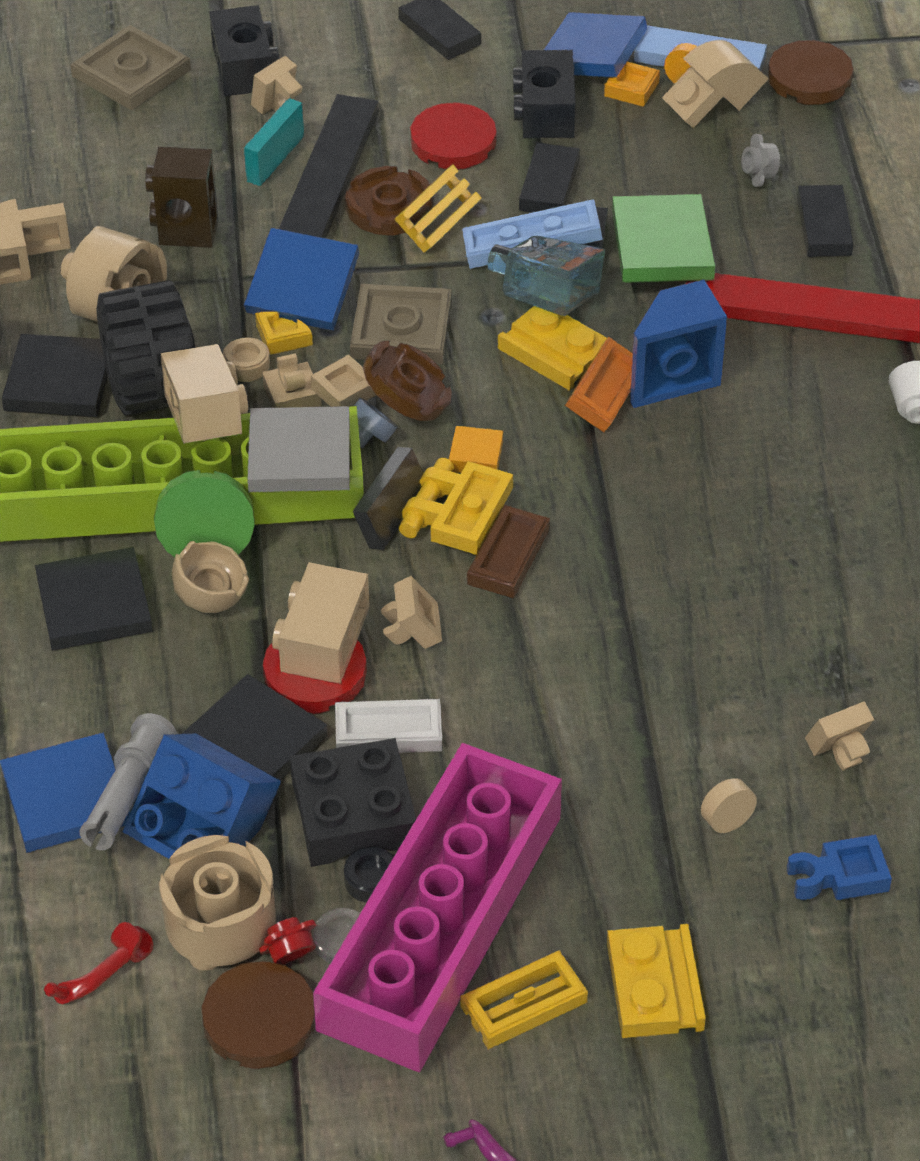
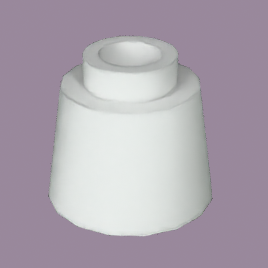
M911 361L896 367L890 373L888 381L899 414L911 423L920 424V361Z

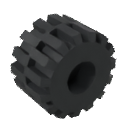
M166 280L99 293L96 307L98 329L106 370L117 406L124 416L169 407L164 394L161 353L195 348L191 325L178 290L172 281Z

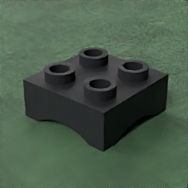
M396 738L290 756L292 785L301 816L311 867L330 864L341 857L366 847L398 851L416 821V816Z

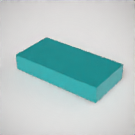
M290 98L286 100L246 144L244 156L247 182L261 186L303 139L302 102Z

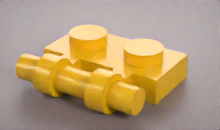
M438 458L434 466L427 468L420 479L422 487L417 496L410 498L403 508V520L399 525V531L407 538H415L421 528L431 525L432 542L477 555L513 489V474L469 461L466 463L461 474L453 472L454 464L449 459ZM448 495L444 504L436 502L437 498Z

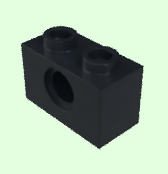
M259 5L209 11L212 48L224 97L252 93L254 75L279 60L278 48L274 46L271 22H263Z
M522 50L521 67L513 68V94H519L514 95V121H522L523 138H574L575 84L573 50Z

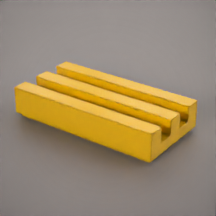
M454 165L446 169L395 218L396 222L423 253L441 239L482 199L477 192L471 195L466 189L470 184L465 178L459 181L455 176L458 170ZM446 184L451 190L414 225L409 218ZM458 197L462 204L425 238L421 232Z
M560 950L461 995L460 1007L465 1015L469 1014L471 1016L472 1026L476 1032L480 1031L482 1033V1041L489 1050L586 1004L588 991ZM553 974H560L559 977L536 988L530 986ZM524 989L514 994V998L487 1011L483 1010V1007Z

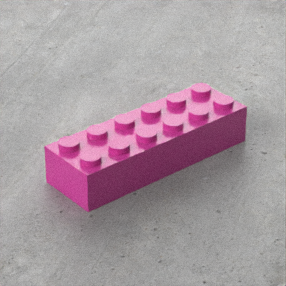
M461 743L313 992L317 1032L420 1073L458 1005L460 996L464 994L560 820L562 779Z

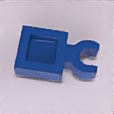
M876 835L823 843L821 857L806 852L795 853L788 857L786 869L788 875L802 873L810 877L796 880L794 890L796 899L806 900L814 898L820 894L822 889L831 887L836 900L890 891L892 877Z

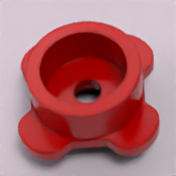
M292 917L274 924L267 929L268 936L263 940L265 945L259 948L261 955L270 954L274 963L283 965L309 954L316 948L311 934V930L317 926L315 920H307L300 923L298 917Z

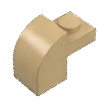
M713 40L701 44L683 58L691 67L662 99L686 123L694 128L722 97L726 98L740 111L769 78L733 44L724 40Z
M16 199L0 203V285L31 280L29 255L71 248L63 203L18 210Z

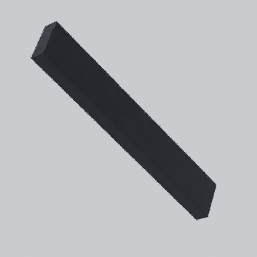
M336 95L279 226L280 230L327 238L379 113L378 100Z

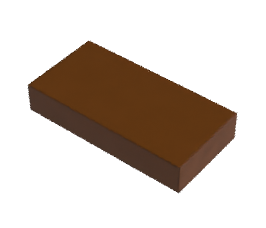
M503 505L467 572V585L514 599L550 530V518Z

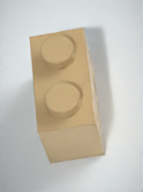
M215 344L161 353L164 394L183 443L242 434L241 414L248 413L245 387L243 384L238 385L235 365L233 361H225L219 345Z
M309 562L301 582L294 581L291 586L288 598L289 612L286 619H278L273 633L272 646L273 649L279 650L281 672L341 684L369 610L368 574Z

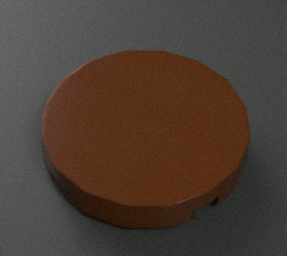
M816 40L795 41L781 46L773 52L768 65L769 84L776 93L786 98L787 94L797 97L796 102L805 105L825 104L838 100L845 94V89L847 87L850 88L853 80L854 69L850 57L838 47Z
M396 166L371 168L357 175L350 182V189L346 190L345 208L349 219L360 229L376 235L394 236L404 234L406 232L396 222L395 218L430 183L420 173L408 169L407 174L397 172ZM434 195L409 218L414 225L433 208Z
M381 341L373 346L365 357L363 371L366 381L374 393L389 407L406 417L419 421H433L441 416L450 405L452 398L451 387L445 388L442 382L445 375L441 368L428 355L409 344L400 342L397 347L390 346V341Z
M267 961L244 963L222 973L208 988L202 1004L204 1034L214 1052L227 1060V1056L232 1060L239 1061L240 1066L251 1069L275 1067L296 1057L306 1046L305 1041L310 1037L311 1032L313 1034L316 1026L313 991L303 976L285 965Z

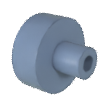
M359 398L354 406H357L360 447L363 449L373 435L383 442H387L398 426L363 398Z

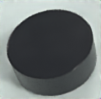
M366 847L352 853L344 864V884L347 892L354 899L367 903L394 856L390 852L377 847Z

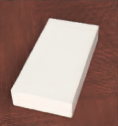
M440 699L335 702L336 748L396 738L399 753L442 751Z

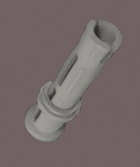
M146 713L138 716L132 724L131 739L129 742L121 745L114 756L116 770L87 821L80 828V837L89 847H91L99 832H102L103 835L96 846V850H107L115 841L117 832L140 792L163 735L178 734L175 727L166 718L157 714Z

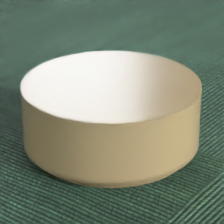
M239 338L227 344L222 354L225 361H233L235 365L237 381L251 382L263 377L262 372L269 371L270 369L269 349L265 343L258 339Z
M728 779L718 783L707 793L701 806V815L714 831L728 833L742 826L750 818L755 810L757 798L742 780Z

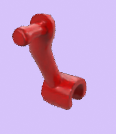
M128 922L119 923L111 935V943L118 948L114 953L84 976L59 984L47 983L44 987L45 994L49 997H54L55 1001L59 1004H67L92 993L130 960L133 963H138L148 957L154 946L152 937L140 926H133Z

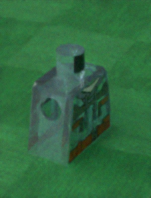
M531 236L513 248L495 244L490 251L487 266L489 271L505 275L503 292L506 296L558 315L566 316L599 293L605 249L543 236Z

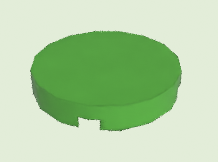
M201 470L189 471L171 480L159 494L154 514L157 538L165 550L174 557L176 554H180L190 541H195L196 543L214 541L231 547L239 555L250 542L255 526L252 499L243 485L228 474L214 471V474L201 473Z

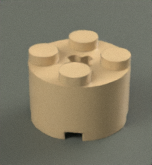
M96 226L81 241L75 252H70L64 257L61 265V275L66 279V294L70 310L77 316L97 322L96 307L99 293L166 281L167 264L162 249L147 240L102 226Z
M222 835L204 836L182 845L169 858L170 865L167 867L164 875L161 874L159 882L165 930L171 945L182 956L189 959L193 967L204 971L213 970L218 966L233 965L257 954L259 948L265 945L263 940L268 936L267 929L276 924L273 876L266 856L260 849L246 842L245 847L229 842V837Z

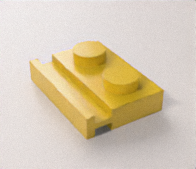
M541 300L513 322L509 332L504 333L502 331L498 335V349L570 391L574 388V382L582 378L607 338L566 314L562 315L553 312L556 308Z
M680 924V929L664 930L663 926L608 930L607 947L622 1038L677 1034L681 1028L695 1027L696 1032L704 1031L706 1018L689 925Z

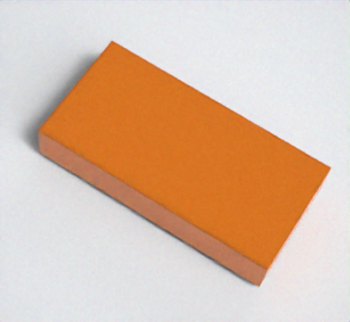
M608 337L601 345L565 406L604 433L613 422L631 391L633 353Z

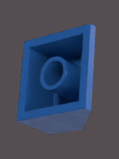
M705 280L661 290L635 330L630 403L633 408L721 385L727 315Z

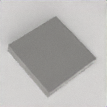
M349 406L250 408L249 492L350 490Z

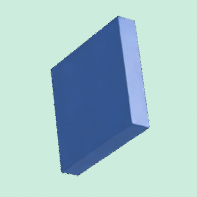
M569 12L544 50H573L574 75L616 78L647 31L645 16Z
M271 228L244 303L246 313L278 312L281 318H286L296 323L298 319L308 326L334 331L360 254L358 245Z
M104 733L0 760L2 774L26 853L81 838L80 828L87 821L116 770ZM130 811L128 812V814H127L125 820L123 821L121 827H122V826H125V824H126V822H127V820H128V817H129V815H130Z

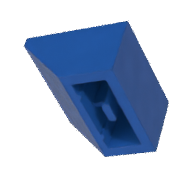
M196 733L164 734L122 832L168 859L182 845L204 836H228L229 842L246 846V842L249 843L260 831L281 781Z

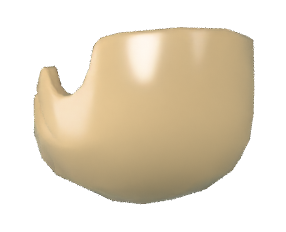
M190 541L180 554H176L172 567L174 592L186 606L202 613L216 614L231 608L243 596L249 582L244 561L231 547L214 541L201 543Z

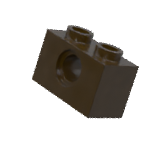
M158 147L154 165H147L145 186L146 191L153 192L154 196L150 203L149 221L150 226L157 227L159 245L212 248L218 223L212 149Z

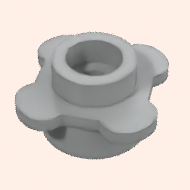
M754 134L751 137V146L744 149L741 159L743 171L750 174L754 187H761L764 184V178H773L777 174L780 164L777 146L773 143H763V136L761 134Z

